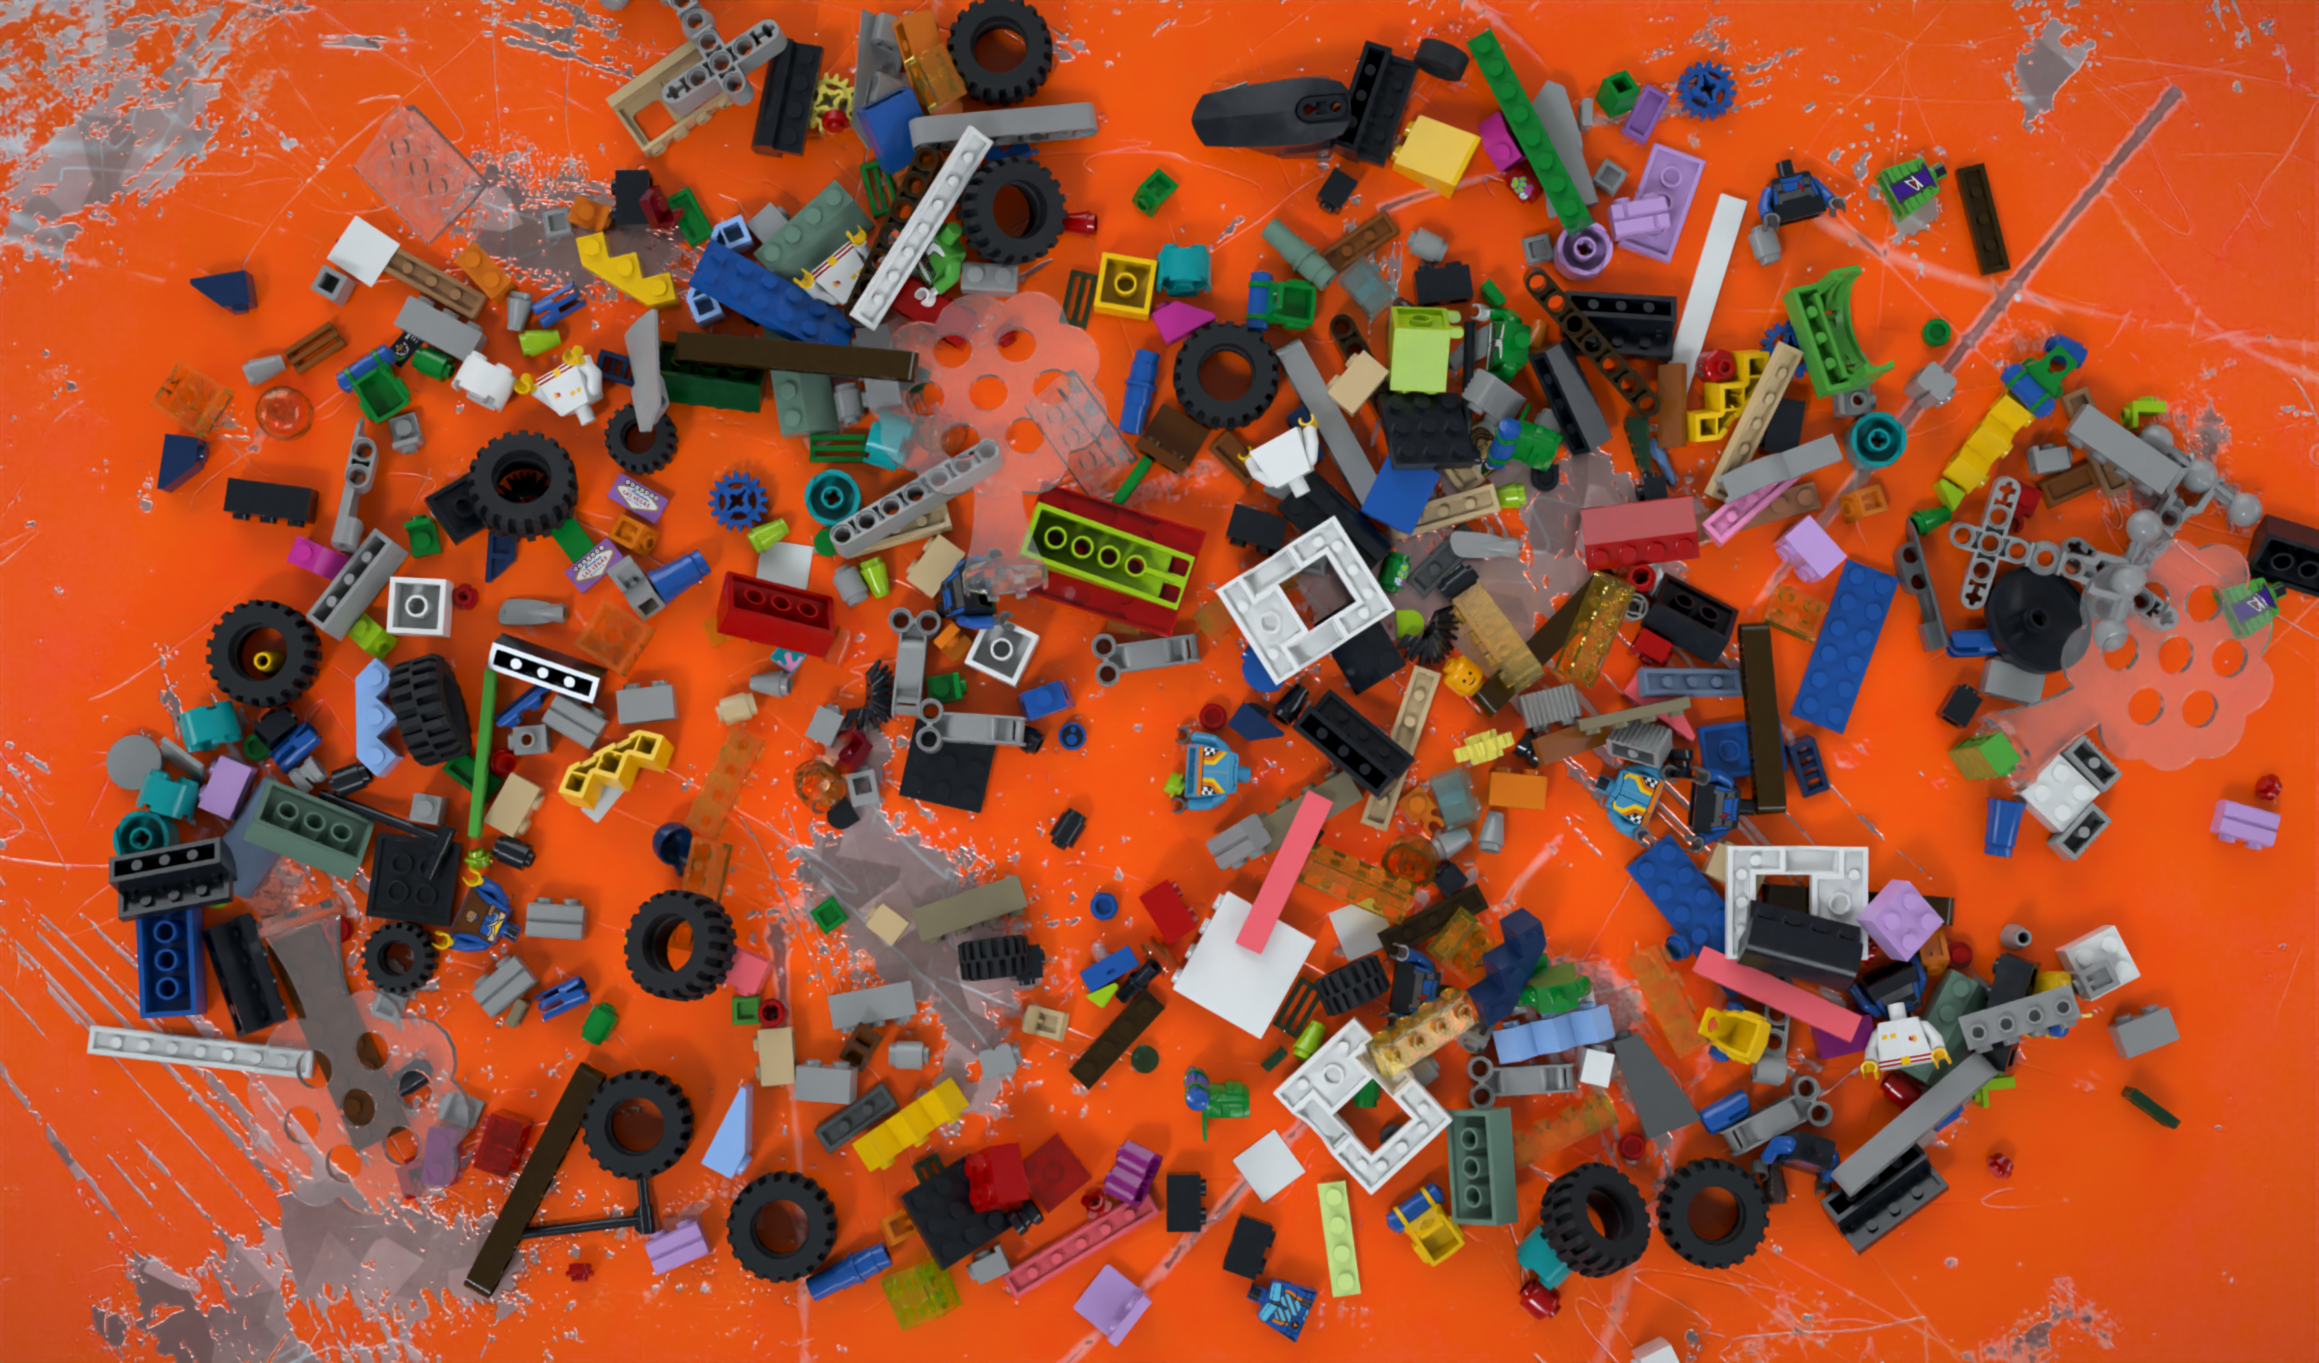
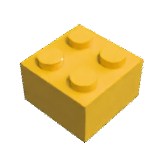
M1103 252L1094 300V312L1149 321L1158 261Z

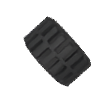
M628 403L623 405V410L617 409L613 412L616 416L613 419L609 417L607 421L609 428L604 430V435L607 437L604 443L605 447L609 450L608 454L617 464L630 473L634 472L637 475L647 473L651 475L657 469L659 471L665 469L663 465L667 462L669 464L672 462L671 456L673 453L676 454L678 450L676 443H679V436L676 435V426L665 412L658 423L653 425L656 430L655 444L650 450L640 454L631 452L627 446L629 432L638 425L634 405Z
M399 922L379 927L380 930L373 931L370 934L372 938L366 940L363 945L367 947L366 951L361 952V958H365V963L361 964L362 969L368 971V974L365 976L368 981L373 980L375 982L373 986L378 989L383 988L384 992L405 993L422 988L426 985L425 982L433 978L434 974L432 972L439 965V963H435L436 958L440 956L439 951H435V947L432 945V943L437 944L436 940H431L430 936L432 934L428 930H422V926L418 924ZM396 941L406 942L414 954L413 965L405 974L395 973L387 961L388 950Z
M1012 935L962 942L957 945L962 980L980 981L1024 975L1031 971L1027 936Z
M1367 955L1318 978L1313 986L1327 1016H1336L1379 997L1388 991L1391 984L1378 956Z

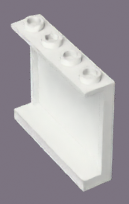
M1229 891L1225 895L1219 893L1212 906L1216 910L1211 920L1205 918L1198 931L1202 934L1197 944L1191 943L1184 957L1188 958L1187 963L1183 969L1178 966L1170 980L1175 983L1172 989L1261 1039L1316 941L1277 920L1261 955L1235 943L1252 908V904Z

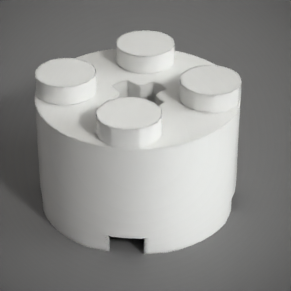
M472 351L471 355H467L451 386L458 392H460L461 388L466 390V397L492 411L496 408L498 412H501L514 390V383L517 378L511 374L512 370L500 363L494 366L486 362L487 357L477 351Z

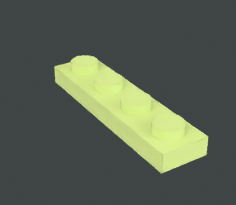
M1345 1180L1318 1183L1317 1188L1332 1296L1340 1297L1361 1294Z

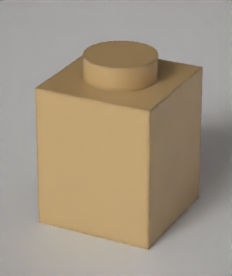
M882 903L880 906L875 904L865 917L869 920L865 926L892 946L896 944L911 924V922L886 903Z

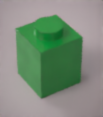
M1623 70L1602 80L1595 99L1608 118L1611 119L1632 110L1641 90L1628 71Z

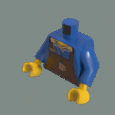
M469 867L468 869L475 876L471 880L462 876L463 881L470 886V889L448 932L452 936L442 931H436L435 934L443 936L444 940L441 944L432 943V945L440 950L449 948L470 953L486 951L490 946H497L501 937L515 943L522 932V927L509 922L514 913V909L510 907L509 897L499 883L484 875L481 876L475 867Z

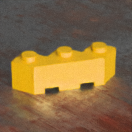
M603 232L576 238L581 264L589 273L640 302L650 310L656 309L659 311L681 305L675 279L670 272L646 278L640 256L634 252L613 257L609 239Z
M1754 349L1730 352L1736 361V373L1730 382L1704 383L1705 409L1687 411V441L1721 440L1728 432L1727 428L1744 412L1770 359L1769 352Z
M2005 389L1988 409L1987 415L1982 421L1977 423L1965 439L1966 442L1962 448L1955 452L1942 475L1968 495L1975 487L1981 489L1990 478L1987 473L1992 463L1999 456L2004 458L2014 446L2011 444L2015 433L2022 426L2027 428L2036 418L2033 413L2030 414L2027 411L2028 408L2010 389Z
M638 729L629 734V738L620 743H612L593 753L594 756L582 763L578 761L569 766L558 793L571 805L595 810L604 786L630 792L639 767L665 773L674 747L665 736Z
M950 1077L852 1143V1146L870 1172L878 1167L885 1170L897 1162L894 1156L912 1144L917 1148L930 1139L928 1133L946 1121L950 1126L962 1118L961 1111L970 1104L952 1077Z

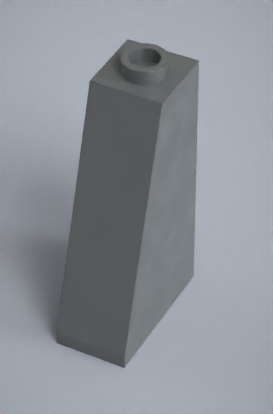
M1630 1029L1616 1033L1615 1039L1609 1041L1612 1053L1615 1054L1614 1058L1643 1137L1650 1139L1700 1121L1701 1119L1697 1111L1641 1035L1636 1032L1631 1033Z

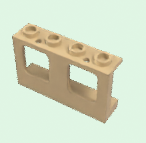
M690 40L606 98V101L647 158L661 155L667 149L668 144L674 140L680 141L689 134V130L695 125L705 124L712 118L711 114L720 108L724 110L733 104L732 100L723 90L696 111L692 110L685 115H679L663 100V87L704 59L696 44ZM654 101H660L677 124L649 142L634 121V116Z

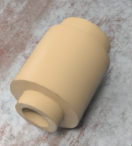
M741 692L719 699L720 705L715 706L719 721H725L727 726L752 719V715L758 714L752 692L748 694Z

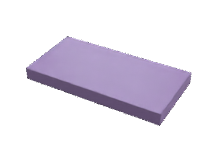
M1654 142L1633 201L1640 200V196L1647 193L1655 192L1657 197L1665 195L1671 228L1667 233L1618 241L1617 246L1669 264L1706 161Z

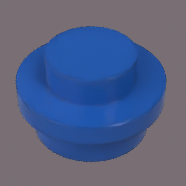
M1103 892L1092 898L1090 910L1095 918L1109 920L1117 913L1118 903L1113 895Z
M1671 934L1666 939L1664 949L1673 960L1680 961L1691 955L1692 949L1686 937L1679 934Z

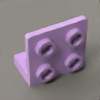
M1106 1264L1074 1304L1073 1308L1108 1336L1107 1341L1117 1347L1152 1303V1298L1110 1264Z

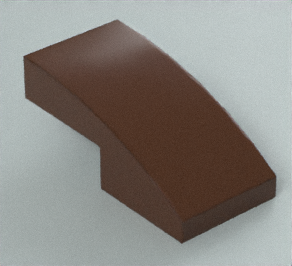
M859 1022L838 1058L850 1062V1066L858 1067V1071L862 1073L880 1045L883 1036L862 1022Z

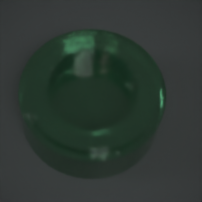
M1150 1045L1136 1047L1131 1055L1132 1066L1140 1073L1152 1072L1159 1063V1055L1156 1049Z

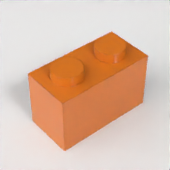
M475 241L454 259L498 306L506 300V297H509L510 290L516 291L519 288Z
M1496 767L1495 772L1488 773L1486 806L1545 810L1547 776H1540L1539 770L1524 769L1523 774H1513V768Z

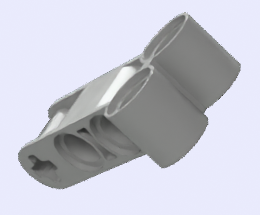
M900 607L892 610L888 617V623L892 631L899 636L891 715L892 717H895L896 714L917 716V719H920L918 708L923 701L929 639L939 636L943 626L939 615L935 611L925 610L917 618H913L908 609ZM899 616H906L909 618V623L904 628H897L894 626L895 619ZM927 618L937 621L936 627L931 631H926L922 628V623Z
M1108 634L1097 635L1092 641L1091 650L1097 659L1103 660V663L1098 665L1096 669V681L1104 688H1111L1118 683L1122 673L1202 662V658H1199L1197 645L1199 634H1187L1116 644L1115 639ZM1107 640L1111 643L1112 649L1108 654L1098 653L1096 644L1099 641ZM1186 641H1188L1191 658L1188 657ZM1110 667L1115 671L1116 677L1113 681L1105 682L1100 678V671L1103 668Z
M932 698L925 699L919 705L918 715L927 724V727H923L918 731L916 743L925 753L933 754L940 751L944 742L1026 747V743H1024L1025 722L1028 721L1026 717L945 712L943 705L938 700ZM930 705H935L939 708V714L934 719H927L925 717V710ZM1016 723L1015 740H1013V738H1014V724ZM928 733H934L937 736V742L932 747H925L923 745V737Z
M1780 974L1772 975L1794 986L1791 977ZM1762 1004L1761 1016L1765 1017L1767 1022L1771 1024L1770 1035L1778 1038L1779 1047L1778 1049H1770L1766 1046L1757 1064H1752L1751 1082L1780 1086L1781 1083L1784 1084L1787 1072V1058L1785 1056L1790 1016L1782 1013L1783 1018L1781 1021H1773L1769 1016L1771 1007Z
M1473 1055L1467 1059L1465 1071L1470 1078L1475 1080V1084L1469 1087L1466 1097L1470 1105L1477 1108L1491 1107L1495 1102L1496 1096L1576 1092L1577 1088H1574L1573 1066H1575V1063L1493 1066L1488 1058L1482 1055ZM1481 1060L1485 1063L1486 1070L1482 1075L1476 1076L1472 1071V1066L1476 1061ZM1479 1089H1485L1488 1095L1487 1100L1482 1104H1477L1474 1100V1094Z
M1805 1074L1795 1075L1789 1082L1790 1093L1751 1112L1720 1131L1719 1134H1723L1732 1151L1730 1153L1731 1157L1741 1155L1805 1121L1819 1127L1829 1124L1833 1117V1111L1829 1104L1815 1099L1820 1090L1816 1079ZM1807 1080L1810 1083V1090L1807 1094L1801 1095L1798 1086L1802 1081ZM1820 1105L1823 1108V1115L1820 1119L1814 1120L1811 1115L1812 1109Z

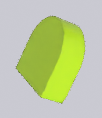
M1415 610L1395 611L1396 639H1401L1404 634L1416 637L1422 632L1424 619L1419 612Z

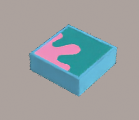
M777 647L770 656V659L793 675L808 655Z

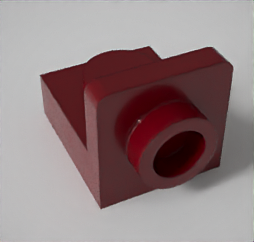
M660 185L649 187L639 200L651 229H672L679 224L680 219L685 214L684 208H669L668 200L664 196Z
M856 728L840 731L837 737L846 747L840 751L839 759L834 765V769L841 775L857 771L873 748V745L866 739L864 733Z

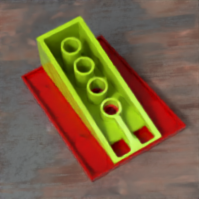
M1042 482L1006 587L1171 638L1207 531ZM1075 546L1083 548L1082 555L1075 552Z

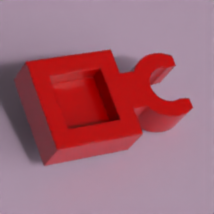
M2017 481L2020 484L2021 490L2012 518L2016 522L2014 533L2022 531L2024 528L2023 516L2027 518L2033 516L2043 494L2042 491L2021 481Z

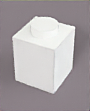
M1592 1043L1591 1049L1583 1047L1576 1080L1608 1088L1615 1054L1608 1053V1047Z

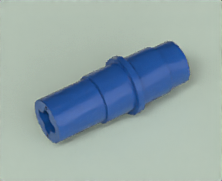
M1136 349L1129 377L1124 381L1126 389L1118 431L1142 436L1153 391L1157 390L1155 382L1159 370L1160 354Z
M880 1242L856 1253H848L846 1258L832 1264L831 1267L806 1278V1284L812 1298L817 1302L857 1283H866V1279L893 1265V1260L885 1243Z

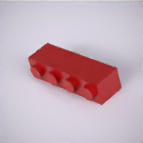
M908 277L889 308L963 352L979 326V321L975 318L977 314L964 305L960 309L952 304L953 299L945 293L941 295L938 293L936 295V301L933 306H923L921 302L925 300L926 296L919 300L915 298V292L922 287L928 289L927 284L918 277H915L914 280Z

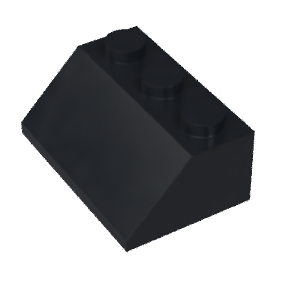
M2265 514L2252 536L2243 568V575L2255 579L2263 577L2266 582L2272 584L2280 581L2285 588L2319 598V529Z
M1665 572L1654 596L1649 602L1648 612L1642 618L1640 626L1671 642L1674 646L1681 647L1696 655L1699 659L1706 660L1714 665L1730 641L1739 610Z
M1354 599L1339 607L1313 626L1320 625L1355 602ZM1380 621L1330 652L1356 696L1406 666L1405 661Z

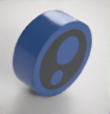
M1070 722L1061 727L1058 739L1065 749L1077 750L1084 745L1086 732L1080 724Z

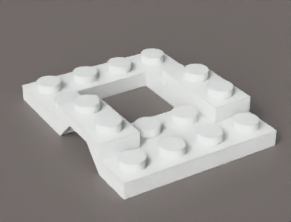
M1335 515L1291 542L1259 565L1216 590L1219 598L1276 686L1395 611ZM1326 555L1355 602L1308 631L1279 585Z
M1726 846V959H1737L1738 941L1746 929L1747 905L1750 900L1756 901V875H1809V914L1860 927V943L1863 944L1861 960H1868V933L1855 919L1868 905V847Z
M1355 1016L1273 1092L1293 1115L1305 1121L1322 1138L1330 1153L1370 1195L1376 1192L1453 1121V1117L1414 1078V1073L1376 1034L1373 1035ZM1372 1078L1411 1117L1374 1153L1353 1134L1354 1130L1337 1113Z

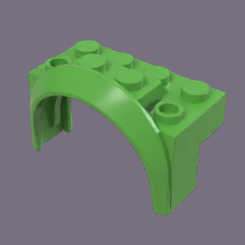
M1858 265L1830 270L1817 283L1791 288L1782 296L1800 350L1804 352L1803 358L1818 399L1865 389L1894 368V360L1881 366H1874L1865 357L1857 342L1851 321L1850 295L1854 282L1862 273ZM1832 311V314L1825 315V312Z

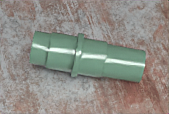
M1278 218L1273 219L1261 233V237L1292 266L1294 273H1300L1320 291L1325 290L1336 278L1338 272L1317 252V248L1310 246Z

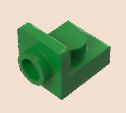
M1158 168L1138 187L1132 202L1141 212L1153 218L1159 207L1176 192L1179 185Z
M416 515L410 517V522L403 523L404 529L408 530L413 558L443 553L436 520L427 518V515Z
M959 672L926 677L929 698L936 699L941 704L964 701L963 694L968 693L966 678H960Z

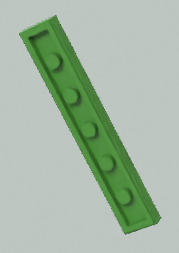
M485 669L468 828V837L481 840L483 836L489 759L491 756L499 679L497 672L490 669Z

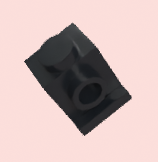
M1657 472L1640 474L1641 480L1639 485L1635 487L1637 501L1668 498L1665 475L1657 476Z
M281 706L276 711L271 709L261 717V722L257 719L251 722V732L270 751L297 727V716L289 707L284 708Z
M1449 860L1444 861L1427 876V879L1444 898H1449L1469 880L1457 865Z

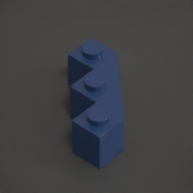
M1523 907L1499 920L1505 942L1482 955L1487 978L1464 990L1470 1013L1488 1028L1512 1014L1547 945L1542 922Z

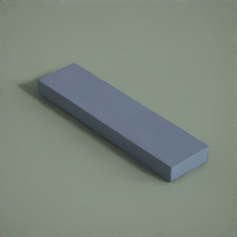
M1640 668L1636 670L1639 698H1680L1685 696L1689 698H1738L1743 696L1739 668Z

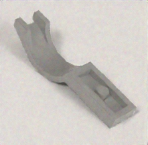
M1832 433L1782 453L1754 460L1717 477L1715 482L1716 484H1724L1729 497L1724 498L1723 501L1727 505L1766 486L1781 481H1790L1843 460V456Z

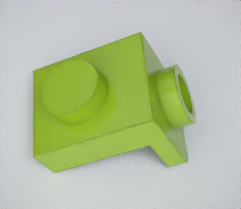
M2153 396L2139 397V401H2131L2123 405L2124 408L2120 413V422L2124 425L2125 429L2132 432L2138 429V416H2158L2165 413L2166 401H2156V397Z
M366 613L361 616L347 633L364 651L381 660L386 657L398 642L394 635L387 633L379 623Z
M1998 1071L1991 1081L1972 1096L1973 1102H1976V1105L1982 1108L1990 1107L1988 1090L2016 1088L2015 1076L2005 1075L2004 1072Z

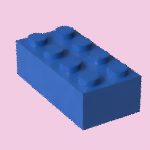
M203 907L136 920L140 1019L208 1013L205 948L202 935L204 931Z

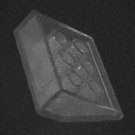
M415 105L396 107L352 167L427 245H431L471 207L490 183Z

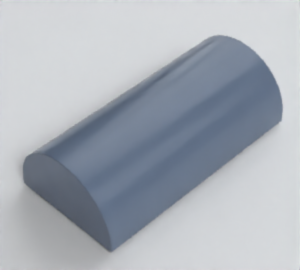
M268 775L263 777L222 837L233 854L237 869L238 881H233V893L246 899L251 898L280 855L243 840L251 815L268 779L274 780Z

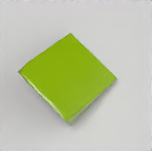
M1944 478L1933 484V488L1942 506L1946 505L1951 512L1955 511L1965 495L1964 491Z
M1113 982L1087 994L1085 997L1103 1008L1119 987L1118 983Z

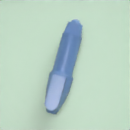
M1654 437L1646 442L1653 460L1657 461L1663 476L1665 475L1670 486L1674 487L1677 482L1667 458V453L1664 449L1657 448V438Z

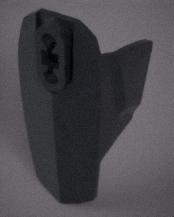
M1326 75L1302 76L1252 84L1202 95L1194 109L1191 122L1197 136L1206 147H1243L1266 155H1274L1281 159L1331 158L1332 146L1330 140L1344 135L1352 122L1351 93L1342 82L1331 80ZM1339 103L1340 110L1336 113L1333 112L1334 104ZM1309 105L1316 108V111H1313L1310 115L1306 114V108Z

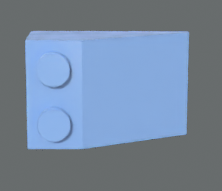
M747 1083L740 1087L701 1164L730 1179L738 1174L742 1175L743 1172L745 1173L753 1158L749 1156L752 1149V1084Z

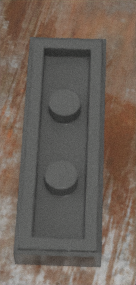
M1465 522L1455 530L1474 532ZM1449 536L1407 577L1406 583L1424 600L1442 582L1441 579L1458 567L1466 558L1454 554L1450 546Z
M882 1082L814 1130V1133L830 1154L899 1106V1103L885 1083Z

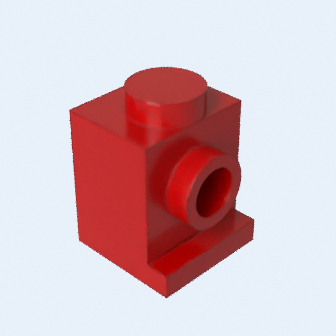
M1642 628L1639 630L1626 654L1629 656L1638 654V660L1651 667L1654 664L1657 666L1661 665L1665 668L1673 655L1670 652L1673 644L1646 628Z

